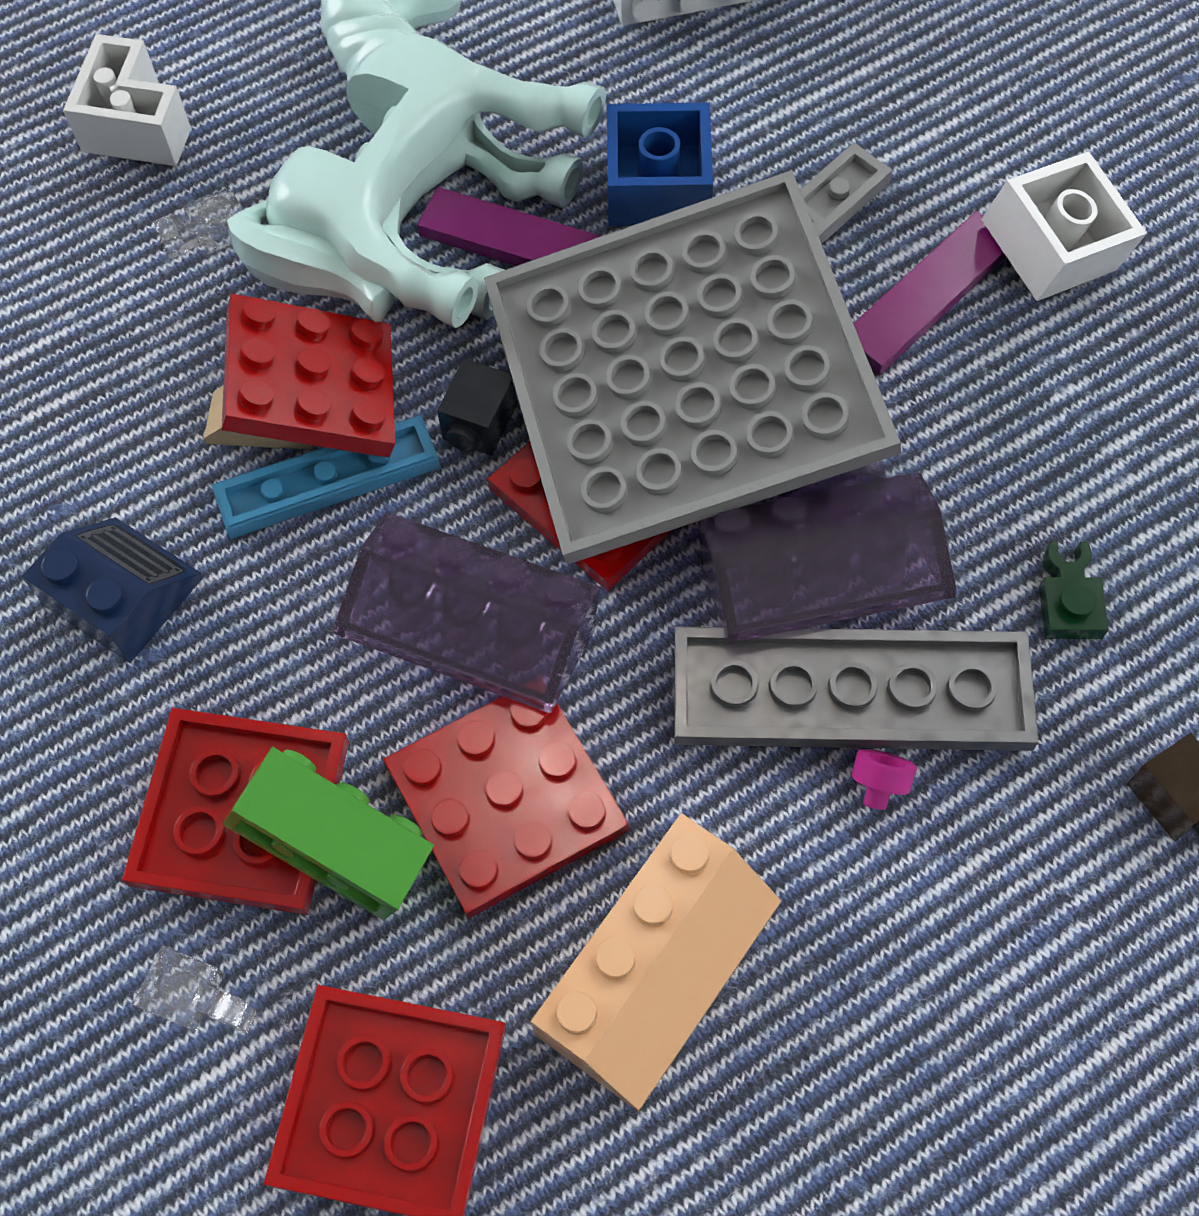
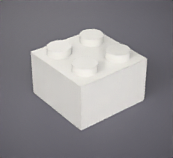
M1090 152L1008 179L981 219L1036 301L1116 271L1147 234Z

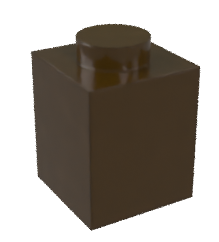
M1189 733L1145 763L1127 782L1128 787L1174 842L1193 829L1199 835V741L1192 733Z

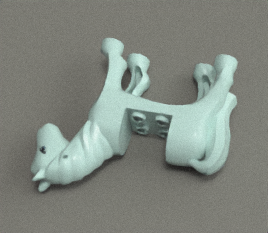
M321 0V32L327 38L328 47L339 69L347 75L348 101L353 112L363 125L375 135L369 143L366 142L360 147L355 162L312 146L297 148L271 180L268 199L236 213L227 220L233 249L248 271L267 286L298 294L333 296L350 300L361 307L374 322H382L394 303V298L399 299L406 307L428 311L443 323L454 328L461 326L468 319L470 313L487 320L494 316L484 277L504 270L488 263L471 270L431 264L415 255L402 242L399 236L402 220L423 195L446 177L466 165L484 174L496 185L505 198L518 202L539 195L549 204L561 208L567 206L576 194L582 179L583 162L581 158L565 153L548 158L517 154L504 147L489 132L481 119L480 112H491L506 117L536 132L565 127L571 133L585 138L590 136L599 124L605 108L607 95L605 88L587 82L565 87L521 81L474 63L445 43L419 35L415 31L416 28L441 23L455 16L460 9L462 0Z

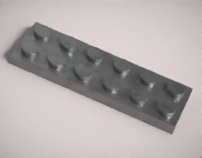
M675 626L674 745L1033 751L1039 743L1028 632Z

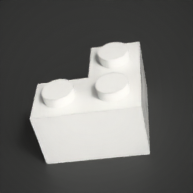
M96 34L63 109L81 151L177 166L191 130L177 86L159 83L144 41Z

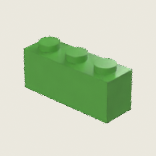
M272 746L222 825L382 920L398 911L432 851L434 844L421 837L423 834L422 830L412 821L399 815H390L388 817L368 805L370 799L358 788L343 782L335 785L315 773L317 770L315 764L302 754L292 750L281 752Z

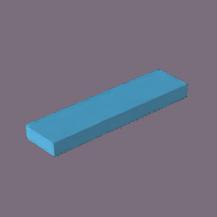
M422 415L394 423L395 445L390 458L323 447L212 484L230 539L439 469V458Z

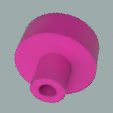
M861 749L857 752L851 776L855 781L867 787L863 799L864 805L877 810H886L890 794L906 795L911 792L917 767L909 760L895 754L880 750Z

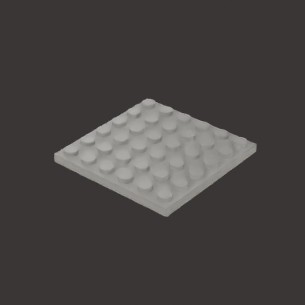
M792 170L484 277L561 551L567 564L901 454V442Z

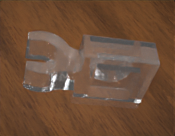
M227 187L184 205L183 210L186 218L168 215L158 219L153 224L161 237L160 245L169 259L177 258L200 244L203 245L207 254H211L232 244L227 220L244 209L230 187Z
M164 945L161 946L132 1002V1005L139 1010L193 1033L196 1032L205 1015L227 1027L247 1034L258 1012L257 1009L248 1006L249 1003L217 989L224 976L220 969Z

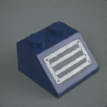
M116 517L60 533L21 576L45 607L128 663L134 660L204 578L201 572Z

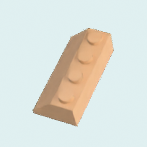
M681 813L530 1021L534 1035L639 1112L780 905L781 900L734 848Z

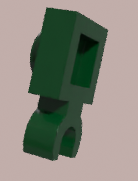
M1050 541L1043 555V566L1051 577H1044L1039 586L1045 639H1103L1109 628L1102 577H1085L1084 573L1092 558L1089 544L1087 542H1079L1074 551L1075 561L1068 562L1060 557L1057 541Z

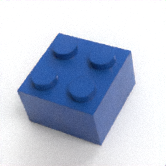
M710 102L607 104L608 226H633L712 198L713 165Z

